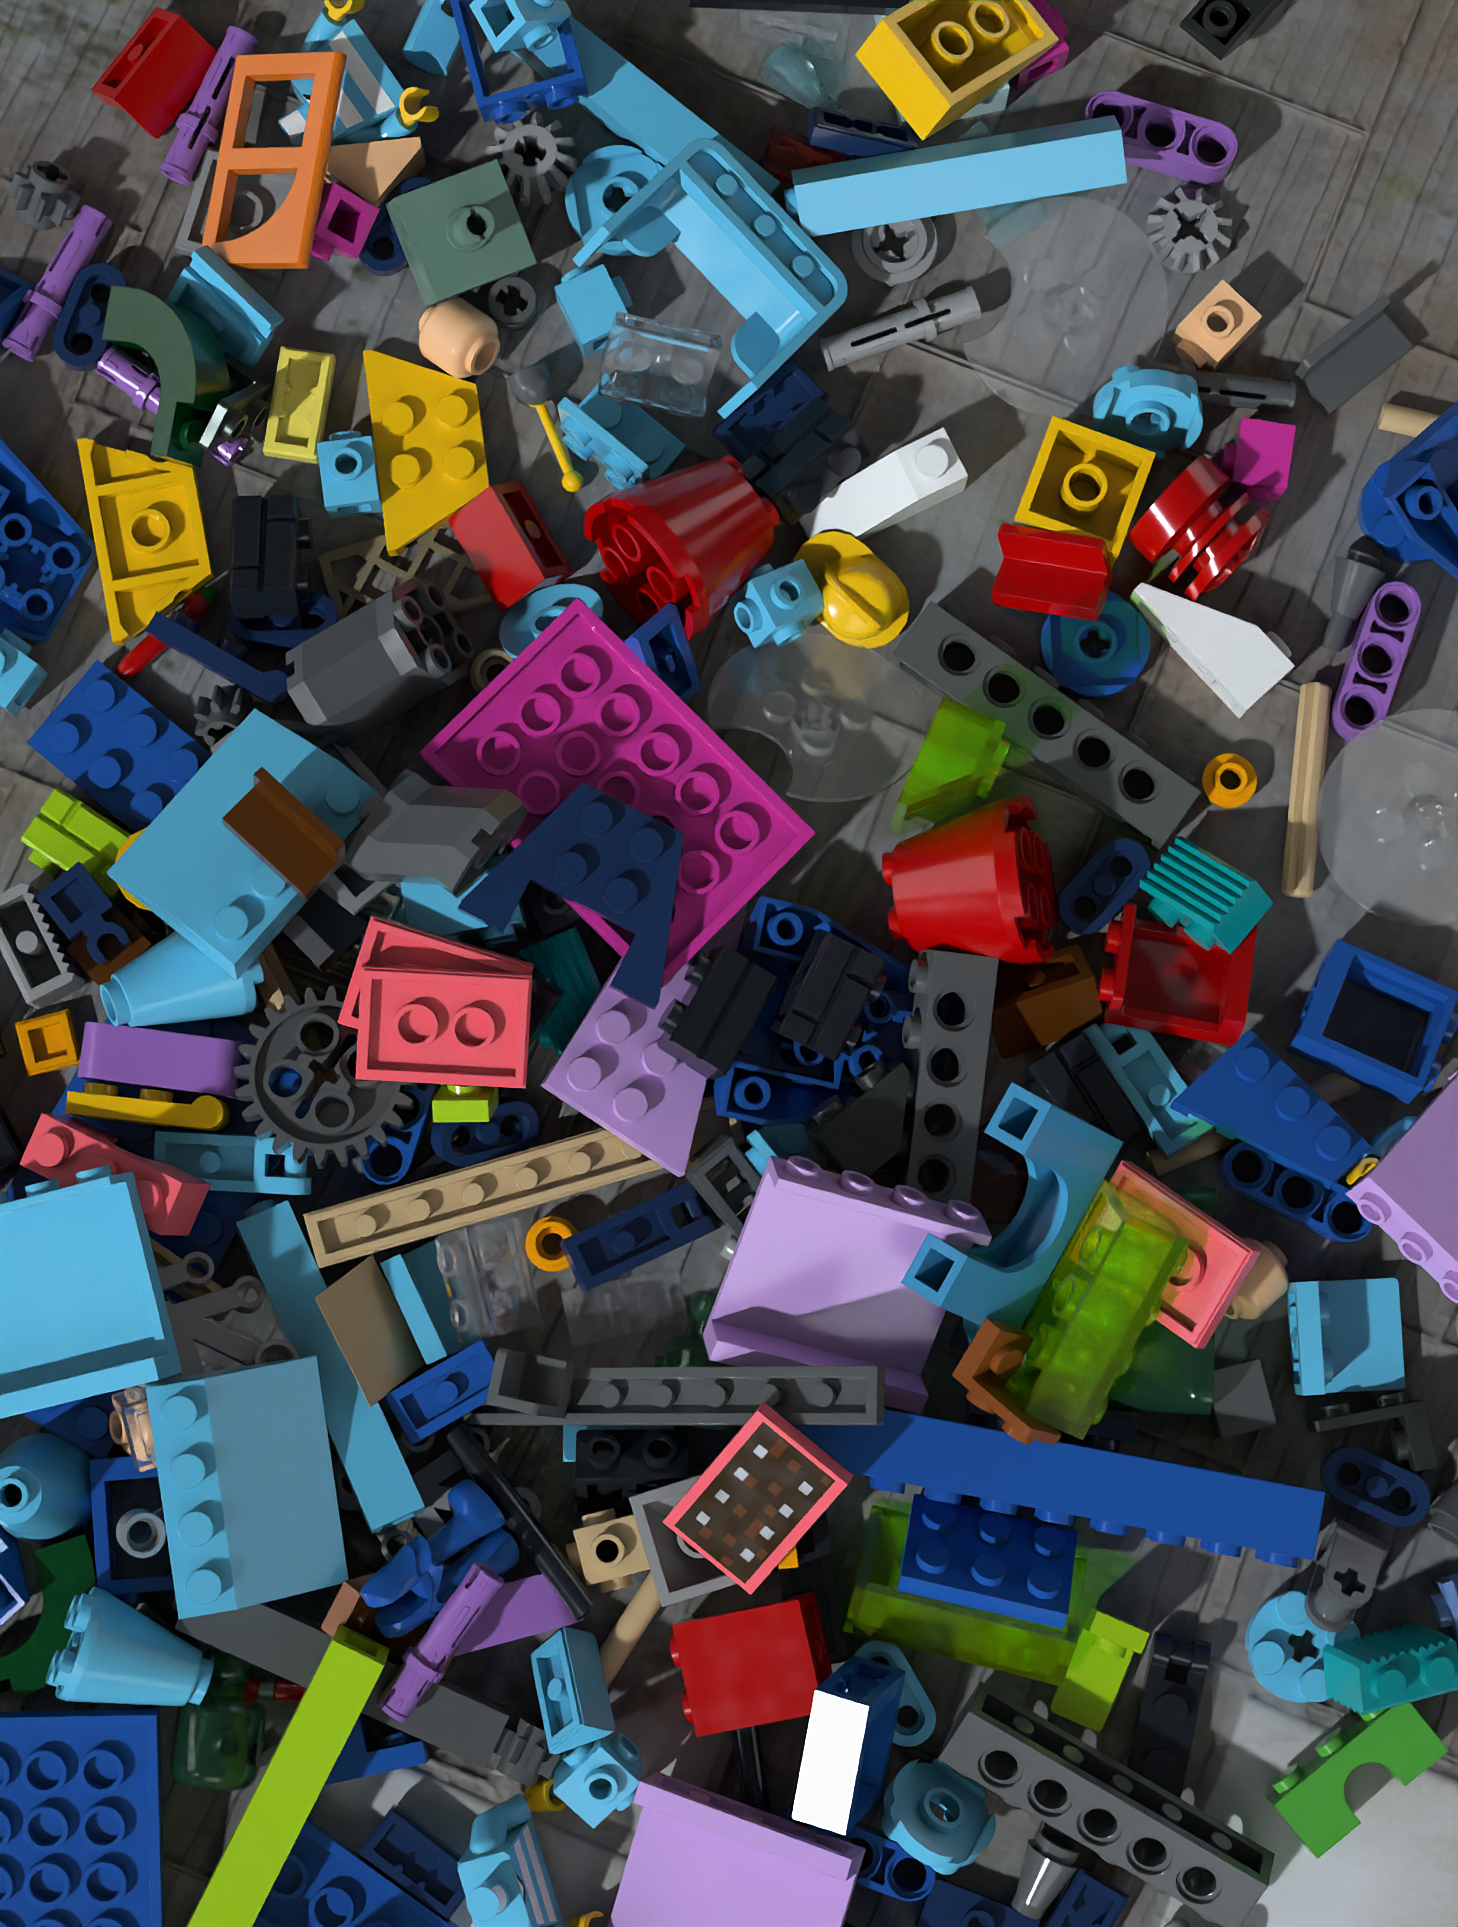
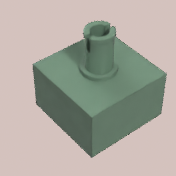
M497 159L399 195L386 204L387 211L425 308L537 264Z

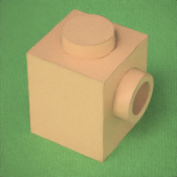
M1222 279L1177 326L1172 337V341L1177 345L1175 351L1182 360H1190V363L1195 364L1197 370L1202 368L1205 371L1216 372L1256 330L1262 315Z

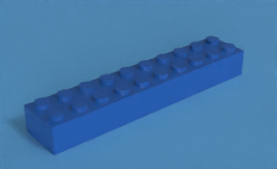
M885 1408L884 1426H794L852 1474L870 1477L869 1486L873 1489L904 1494L906 1484L925 1487L924 1496L927 1499L960 1505L962 1494L980 1497L979 1506L989 1511L1016 1515L1018 1505L1035 1508L1034 1517L1047 1522L1072 1526L1074 1515L1090 1518L1089 1527L1095 1528L1094 1530L1128 1536L1130 1526L1145 1529L1144 1537L1151 1539V1541L1180 1547L1185 1546L1186 1537L1201 1539L1199 1548L1207 1549L1208 1552L1239 1558L1241 1557L1242 1547L1256 1550V1559L1291 1568H1297L1298 1558L1314 1560L1326 1493L1316 1489L1064 1441H1058L1056 1445L1034 1440L1032 1445H1026L1012 1438L1004 1430Z

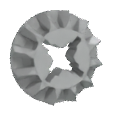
M1179 187L1174 192L1164 197L1161 196L1152 208L1146 223V239L1154 257L1165 267L1180 273H1199L1210 269L1224 257L1232 241V218L1229 217L1225 210L1222 199H1215L1207 194L1204 188L1193 190ZM1201 216H1204L1198 231L1202 241L1190 235L1184 240L1181 238L1177 243H1174L1181 228L1178 217H1183L1186 221L1191 222L1195 218L1199 219Z
M930 217L853 230L851 246L855 263L866 273L869 280L875 279L886 283L889 287L906 282L913 283L926 270L930 269L936 255L938 245L937 232ZM884 225L887 226L889 232H893L896 238L910 237L909 241L903 245V262L891 250L885 252L881 250L878 252L879 248L885 244Z

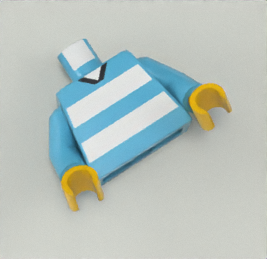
M324 0L326 7L322 9L308 32L299 53L339 51L347 55L331 146L407 138L416 130L417 121L430 123L435 121L439 116L438 107L425 106L420 109L421 99L428 95L430 90L410 87L404 91L356 21L352 19L347 23L345 14L359 12L364 7L365 0H348L346 5L343 0ZM290 80L294 92L302 105L278 120L280 127L294 147L302 145L314 80Z
M554 1777L551 1780L538 1778L534 1787L526 1785L524 1797L516 1794L481 1813L474 1820L469 1847L458 1861V1873L466 1896L467 1909L472 1916L475 1927H564L561 1924L563 1921L531 1817V1812H558L567 1806L560 1798L549 1799V1789L554 1784ZM591 1911L575 1916L568 1921L566 1927H589L590 1920L602 1917L603 1913Z

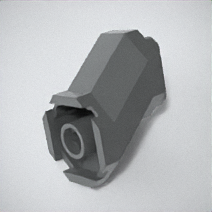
M410 579L286 652V665L294 661L295 674L287 678V691L312 731L321 736L329 731L340 738L333 741V743L341 748H345L468 674L467 661L475 656L474 643L470 636L460 629L448 609L447 600L442 589L431 581L421 585Z
M407 768L394 780L386 796L376 792L360 809L357 819L363 824L344 841L345 863L365 880L440 885L457 899L480 880L490 868L486 862L496 851L501 854L509 845L528 811L525 808V803L507 789L432 786L417 773L411 772Z

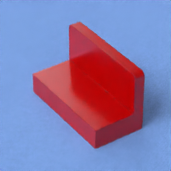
M156 7L91 88V91L105 104L124 111L149 136L158 139L200 88L217 51L181 15Z
M521 480L490 485L449 518L448 522L500 611L511 609L535 589L560 584L574 573Z
M1001 524L997 535L1004 558L991 590L994 605L1098 622L1114 578L1105 541L1095 537Z

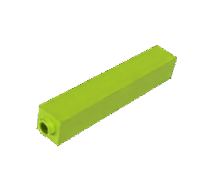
M341 1624L338 1625L186 1927L253 1926L385 1666L390 1648Z

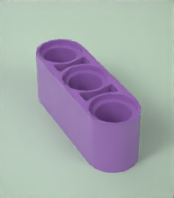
M1106 90L1093 96L1085 108L1082 121L1094 119L1102 114L1114 115L1122 131L1125 163L1197 185L1211 186L1221 182L1228 174L1237 154L1238 142L1235 134L1228 126L1117 91ZM1152 130H1160L1168 135L1171 144L1165 147H1156L1149 143L1145 134ZM1205 145L1213 146L1222 154L1223 160L1216 163L1207 162L1198 155L1197 149Z
M1394 581L1384 584L1373 594L1363 609L1330 707L1329 723L1331 729L1338 737L1346 741L1355 742L1365 739L1382 724L1386 717L1421 611V601L1418 593L1413 587L1404 582ZM1389 599L1399 603L1403 608L1404 620L1399 623L1386 620L1379 609L1380 601ZM1375 650L1381 653L1386 659V673L1375 674L1368 671L1362 661L1363 651ZM1353 700L1363 703L1369 710V723L1362 726L1350 722L1345 713L1346 702Z
M85 1022L77 1077L107 1083L237 1099L235 1090L239 1088L240 1078L236 1077L234 1067L242 1065L243 1056L238 1048L239 1045L245 1043L122 1025L116 1027L113 1024Z
M541 1571L505 1581L503 1586L487 1604L481 1616L459 1645L454 1656L568 1626L585 1620V1617L578 1621L575 1619Z

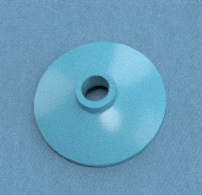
M558 584L535 591L513 606L503 618L499 629V639L502 647L509 656L515 659L577 597L604 621L605 607L602 599L596 591L580 584Z

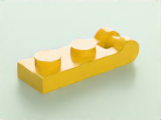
M85 1083L84 1093L68 1091L65 1113L75 1117L218 1132L225 1129L231 1119V1111L228 1105L222 1100L209 1095L201 1096L192 1105L173 1103V1092L152 1089H140L139 1099L118 1097V1086L98 1083Z

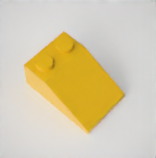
M913 0L884 17L855 56L923 141L962 117L1055 46L1059 39L1028 0Z

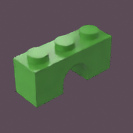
M1411 1703L1361 1715L1362 1719L1346 1732L1342 1728L1335 1729L1316 1745L1315 1750L1318 1752V1755L1303 1768L1297 1763L1288 1767L1272 1782L1271 1785L1275 1791L1266 1797L1308 1851L1317 1859L1361 1824L1360 1820L1349 1808L1344 1796L1345 1782L1353 1769L1364 1763H1380L1384 1765L1396 1781L1407 1786L1449 1751Z

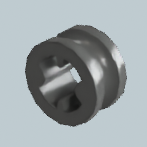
M519 277L500 279L492 286L488 294L489 310L492 319L499 327L508 331H518L528 327L534 321L537 315V298L533 287L526 280ZM510 292L520 293L522 303L527 305L523 312L517 308V315L515 316L506 315L504 305L499 302L503 296L509 300Z

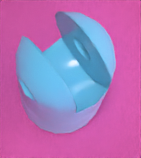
M425 0L401 54L409 63L427 73L442 77L447 76L461 46L455 18L449 16L441 9L445 0ZM474 15L470 16L471 21H473Z

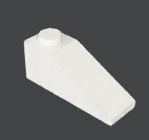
M943 427L890 453L837 485L820 500V503L812 512L805 514L799 520V523L808 540L817 534L836 531L850 534L861 541L964 491L968 474Z
M1140 583L1128 599L1135 609L1140 612L1239 719L1295 667L1288 659L1292 653L1284 641L1271 631L1265 634L1257 625L1145 583Z

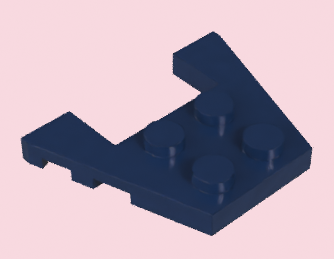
M583 782L462 899L458 906V911L504 933L530 882L555 893L635 935L609 987L655 1010L661 993L684 833Z

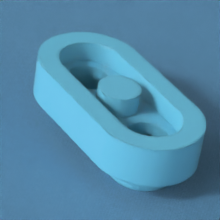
M880 1638L865 1641L855 1650L853 1655L868 1660L880 1656L889 1662V1666L906 1671L899 1709L903 1706H912L917 1711V1719L912 1725L903 1726L896 1721L893 1743L904 1747H912L923 1743L932 1734L936 1723L935 1709L897 1645L889 1640Z

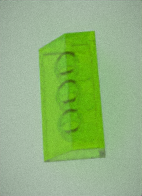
M943 696L897 801L888 833L899 837L970 809L975 796L986 800L1011 745L1010 742L1001 739L1007 723Z
M1104 1178L1022 1329L1034 1340L1023 1356L1021 1367L1011 1376L1006 1384L1024 1415L1082 1440L1091 1424L1096 1425L1102 1419L1108 1405V1393L1117 1376L1124 1375L1129 1369L1134 1358V1345L1144 1326H1150L1156 1319L1161 1307V1295L1170 1278L1176 1277L1183 1269L1188 1257L1187 1246L1190 1243L1175 1222Z
M871 1505L842 1631L1062 1686L1077 1646L1088 1559L1075 1556L1069 1614L1064 1629L897 1591L909 1514Z

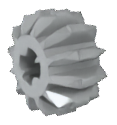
M536 111L531 117V124L523 125L522 119L512 122L513 131L496 126L494 137L498 144L486 147V158L489 161L498 160L511 196L520 190L521 205L527 207L532 202V194L539 193L541 201L549 205L552 202L550 187L558 191H566L569 181L565 174H571L577 170V160L570 156L575 150L574 139L566 136L561 137L563 126L558 119L543 128L542 114ZM527 153H539L540 160L535 158V166L524 165L523 158L526 161L528 160Z

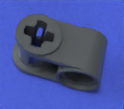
M1339 1518L1332 1522L1318 1549L1315 1559L1317 1564L1304 1603L1306 1614L1314 1625L1328 1632H1340L1349 1626L1354 1618L1356 1609L1365 1605L1373 1594L1377 1576L1388 1553V1542Z

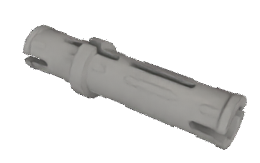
M968 286L964 290L926 302L925 298H920L913 301L914 307L869 321L833 336L818 339L819 349L827 371L831 372L835 368L881 354L922 338L926 342L936 340L937 333L975 319H982L981 309L973 287ZM943 311L948 312L947 315L923 322L910 328H905L906 324L919 321L921 319L941 313ZM886 331H895V333L875 339L873 341L855 347L851 346L852 343L884 333Z

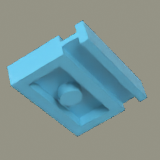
M205 245L193 251L190 265L183 269L167 300L181 304L199 315L210 326L222 349L254 370L274 337V334H272L274 329L283 322L284 318L208 245Z

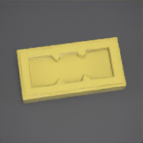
M281 346L263 447L265 456L319 464L317 443L323 441L336 364L334 354Z

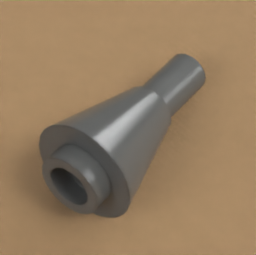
M1350 549L1347 558L1336 556L1330 607L1332 615L1320 646L1341 653L1353 620L1358 618L1388 575L1378 569L1381 563L1380 559Z

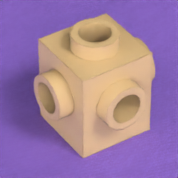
M614 1508L582 1516L584 1527L573 1530L575 1542L565 1544L569 1562L579 1576L584 1574L587 1586L599 1583L601 1593L634 1585L631 1574L650 1569L634 1514L617 1518ZM612 1540L617 1544L619 1553L614 1560L605 1561L598 1556L597 1546L601 1541Z

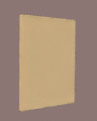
M370 1255L315 1297L370 1407L426 1363L373 1255Z

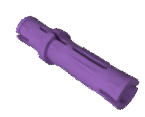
M229 26L227 28L224 40L206 72L187 114H180L176 122V127L179 130L164 162L159 167V171L164 176L179 184L190 185L192 176L202 159L206 147L214 145L219 136L216 128L228 105L237 55H252L259 44V41L253 35L238 27ZM227 64H229L230 68L213 99L212 95ZM203 113H205L206 117L189 149L188 144L190 142V139L195 129L197 128Z
M81 206L78 215L73 221V225L55 252L41 280L33 291L28 290L24 296L23 302L25 306L13 328H11L7 337L2 342L5 348H8L10 352L24 360L34 361L48 332L53 327L55 321L58 322L76 276L83 268L88 266L97 247L113 224L103 213L90 206Z
M118 345L111 346L99 361L96 373L126 392L127 395L133 398V405L141 411L148 409L157 415L161 391L158 369L151 371L132 358ZM239 435L234 442H225L208 452L229 468L245 450L248 439Z
M475 1561L461 1584L433 1620L422 1639L419 1640L415 1647L409 1646L402 1656L404 1663L390 1684L387 1685L376 1700V1704L383 1707L382 1710L390 1717L405 1723L432 1683L438 1684L446 1673L444 1666L449 1661L451 1655L481 1616L487 1604L505 1583L503 1578L499 1577L498 1573L479 1561Z

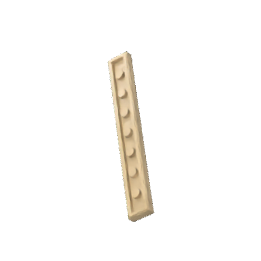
M714 1096L702 1099L688 1159L720 1133L732 1137L738 1147L747 1144L740 1120L716 1115ZM600 1128L306 1213L303 1216L318 1269H322L664 1169V1167L605 1128Z

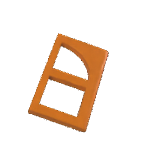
M338 51L237 55L202 241V247L208 245L232 269L309 268L347 59L346 54ZM314 80L301 147L243 148L256 81ZM296 174L286 199L268 221L245 236L226 241L238 175Z

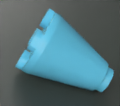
M174 931L113 973L109 982L100 985V996L108 1018L116 1027L125 1023L130 1027L240 1017L252 1013L254 1009L258 1008L259 1001L254 985L263 982L264 976L258 958H256L241 977L236 980L177 931Z
M94 1586L88 1594L82 1593L81 1596H74L64 1623V1628L72 1630L66 1649L62 1652L56 1650L46 1676L45 1683L56 1687V1698L72 1702L184 1706L187 1702L200 1705L210 1683L214 1661L203 1658L201 1650L104 1589Z

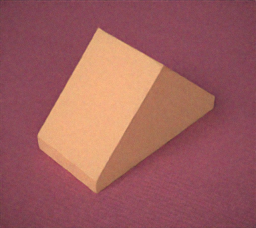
M411 137L331 146L325 180L328 183H334L379 208L402 181L415 177L425 166V153L421 138Z

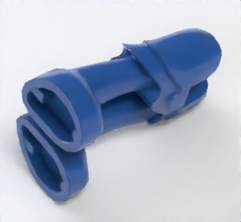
M463 1479L451 1488L447 1494L449 1508L453 1517L444 1527L427 1540L422 1535H417L408 1545H403L399 1552L361 1588L360 1594L369 1607H383L378 1611L375 1623L378 1630L385 1637H401L426 1621L433 1619L435 1615H438L445 1605L444 1601L456 1591L475 1561L487 1565L498 1575H503L517 1566L520 1560L517 1543L508 1532L500 1528L505 1524L504 1516L492 1499L473 1481ZM470 1544V1550L443 1570V1564L440 1563Z

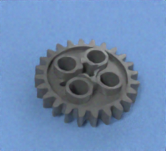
M331 985L326 992L325 1000L317 1001L311 987L306 988L305 1003L297 1005L288 994L285 995L284 1004L286 1012L281 1015L275 1010L266 1007L264 1011L270 1025L267 1028H263L259 1025L251 1024L249 1030L258 1041L257 1044H241L238 1048L241 1055L250 1060V1064L234 1067V1073L237 1078L249 1081V1084L235 1090L237 1099L240 1101H254L253 1104L242 1112L246 1122L263 1119L254 1132L259 1141L275 1134L276 1137L273 1141L272 1150L276 1155H280L291 1145L293 1146V1160L295 1164L300 1165L308 1152L314 1153L318 1169L324 1168L328 1154H336L340 1165L347 1167L348 1151L355 1149L364 1160L369 1159L366 1143L371 1139L383 1147L388 1146L389 1144L383 1131L385 1126L387 1125L402 1130L404 1127L402 1120L395 1113L396 1109L409 1110L414 1107L413 1100L403 1094L402 1090L418 1087L416 1082L360 1081L350 1075V1070L357 1058L356 1041L335 1065L334 1071L338 1081L335 1084L327 1081L324 1082L317 1091L306 1116L302 1119L296 1117L298 1109L306 1104L318 1089L319 1084L314 1073L318 1069L325 1073L330 1071L340 1055L346 1039L349 1036H355L358 1039V1029L337 1023L344 1002L338 1000L335 987ZM315 1028H326L334 1033L332 1043L321 1051H313L304 1045L306 1035ZM293 1073L302 1078V1085L296 1094L290 1097H280L273 1093L274 1082L279 1076ZM340 1103L349 1109L347 1120L340 1126L326 1127L319 1122V1115L322 1109L329 1104Z

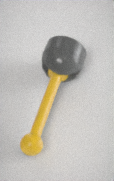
M545 362L538 363L512 374L506 379L510 390L520 404L537 409L564 473L562 478L563 487L569 492L579 491L583 486V477L579 472L574 471L546 405L554 388L553 378Z

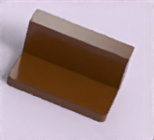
M260 767L253 774L254 787L222 818V823L306 901L345 862V843L268 771Z
M1078 943L1054 951L1050 961L1015 964L997 971L991 1026L997 1049L1002 1058L1006 1059L1079 1034L1094 1023L1098 1026L1104 1024L1101 1003L1097 1000L1098 990L1095 976Z

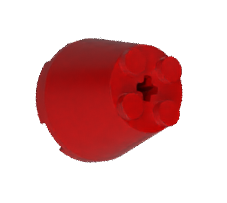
M725 455L719 460H707L608 494L588 508L584 517L585 538L593 542L596 540L602 560L606 566L598 573L611 595L625 613L641 627L665 605L671 603L677 606L689 642L707 628L772 549L774 542L773 528L779 524L780 519L774 505L767 498L759 497L745 479L744 471L739 462L730 455Z
M1022 795L1000 799L896 844L894 851L883 853L882 872L888 886L892 885L895 907L889 908L888 911L889 929L893 940H905L908 947L914 952H922L925 949L989 956L999 959L1000 962L1018 964L1046 962L1052 959L1054 948L1052 942L1046 943V934L1052 924H1057V900L1053 867L1048 842L1042 843L1038 831H1033L1030 820L1037 819V809L1028 796Z

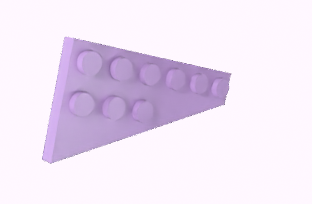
M748 902L661 989L660 999L655 1010L609 987L623 960L621 958L540 1085L677 1177L684 1176L707 1078L688 1067L686 1063L675 1059L658 1048L657 1043L664 1033L662 1029L658 1028V1022L672 1000L676 998L682 1001L691 983L684 980L685 974L701 951L708 954L709 951L724 945L737 952Z

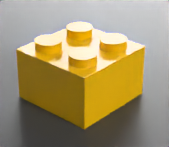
M1052 415L1012 525L1101 538L1106 543L1112 568L1120 553L1156 453Z

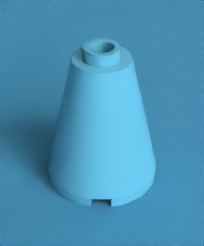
M51 1433L28 1435L8 1446L0 1455V1525L14 1538L33 1545H52L74 1537L90 1522L93 1516L89 1468L91 1456L57 1434Z

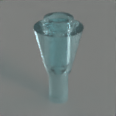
M783 42L761 65L768 72L761 82L807 109L816 106L848 114L826 92V86L799 42L791 49Z

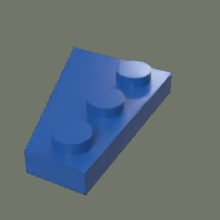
M1251 1030L1245 1033L1177 1096L1170 1106L1171 1109L1186 1117L1191 1114L1217 1127L1216 1132L1233 1141L1235 1138H1238L1267 1153L1268 1159L1327 1189H1330L1372 1147Z

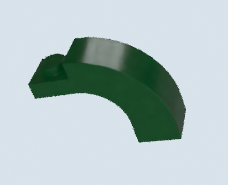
M111 286L102 340L136 352L149 353L157 366L160 376V400L150 455L185 466L201 467L204 448L198 445L210 421V415L214 413L222 399L230 396L229 372L222 347L210 326L189 308L141 289Z
M94 1531L31 1551L42 1589V1614L37 1628L28 1641L14 1652L0 1656V1693L8 1690L5 1682L6 1679H10L16 1700L49 1685L45 1682L52 1658L56 1650L62 1652L66 1649L72 1630L64 1628L71 1602L75 1595L88 1594L94 1586L97 1587Z

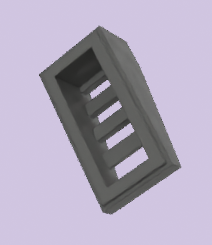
M720 1133L688 1159L684 1175L738 1240L752 1203L737 1216L732 1209L753 1191L757 1192L762 1176L732 1137ZM726 1157L729 1162L708 1179L705 1174ZM740 1174L744 1180L724 1197H721L718 1191L736 1175Z

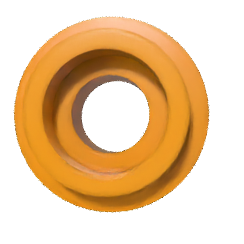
M1226 753L1216 756L1206 765L1202 773L1201 785L1205 796L1211 803L1221 808L1232 809L1242 806L1253 796L1257 786V775L1254 767L1247 759L1237 754ZM1224 771L1236 773L1239 777L1238 788L1233 790L1226 789L1220 781L1221 773Z
M557 1216L545 1217L535 1222L529 1229L525 1240L526 1253L530 1261L538 1268L548 1272L562 1271L570 1267L563 1251L556 1255H549L544 1251L543 1241L545 1237L554 1233L560 1235L564 1240L578 1233L571 1222Z

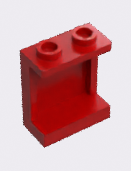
M1125 903L1120 920L1110 919L1106 934L1104 951L1114 953L1112 969L1103 968L1098 989L1097 1000L1107 1002L1104 1023L1228 1046L1234 1045L1238 1041L1246 1023L1258 925L1253 927L1232 954L1227 953L1217 945H1213L1208 951L1195 943L1184 932L1183 929L1185 927L1174 925L1171 928L1164 923L1135 918L1137 904Z
M815 1592L795 1595L784 1601L705 1617H689L672 1625L674 1634L670 1638L671 1655L675 1665L682 1669L686 1687L682 1695L683 1710L688 1722L694 1723L696 1737L809 1716L811 1714L815 1689L833 1674Z

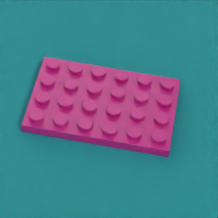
M578 597L419 752V756L450 787L507 789L525 803L528 813L509 843L513 850L583 782L684 833L661 989L816 834ZM564 899L624 958L635 937L633 933Z

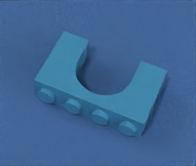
M1011 1082L984 1132L1025 1157L1028 1167V1184L1023 1202L1008 1227L989 1243L988 1247L962 1248L928 1232L901 1283L938 1307L982 1325L985 1319L989 1318L1021 1328L1124 1142Z

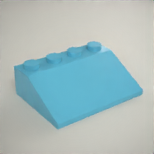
M255 708L107 871L108 876L236 980L241 977L307 902L222 823V818L254 787L253 774L260 767H263L343 842L363 824L357 819V815L366 801L377 792L339 760Z
M316 1355L145 1383L179 1619L237 1610L342 1584L344 1581L349 1580Z

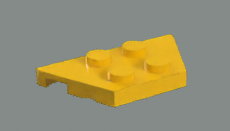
M364 350L363 357L386 545L389 557L406 551V545L432 529L435 532L447 524L451 516L490 486L477 385L380 352Z
M80 438L77 439L112 642L115 646L125 645L148 627L156 611L165 615L215 578L196 472L192 467L170 461H157L150 459L142 453L127 449L125 452L97 444L91 439Z

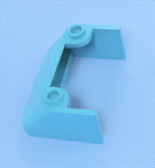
M699 138L690 142L608 219L572 259L580 268L613 236L629 251L644 257L658 254L671 241L747 320L734 333L731 339V353L736 364L750 379L717 411L724 419L749 398L845 302L848 293L847 281L841 270L723 145L708 138Z

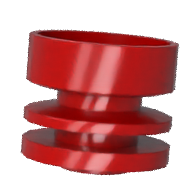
M1204 454L1192 462L1171 483L1125 538L1151 563L1158 561L1174 549L1180 557L1168 576L1173 583L1180 580L1192 567L1196 569L1199 574L1184 592L1194 602L1203 594L1225 583L1257 548L1265 527L1273 518L1267 511L1261 508L1245 524L1237 518L1253 499L1247 493H1244L1224 507L1218 499L1226 489L1230 478Z

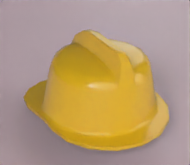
M830 531L817 534L802 544L793 562L800 559L804 560L823 595L825 608L816 619L826 629L847 645L862 649L884 646L899 635L907 622L910 607L906 587L898 576L863 542L850 534Z

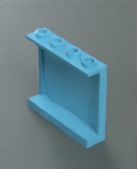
M110 1165L76 1173L78 1181L76 1185L61 1188L59 1178L25 1186L27 1198L10 1202L8 1192L0 1193V1419L157 1381L183 1372L133 1171L112 1175Z

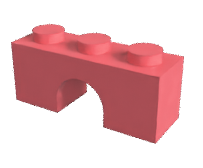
M41 1113L19 1165L49 1180L59 1178L60 1185L63 1187L78 1184L76 1173L110 1165L112 1175L133 1171L147 1229L159 1235L189 1236L211 1184L164 1161L150 1160L128 1152L115 1145L118 1138L76 1117Z

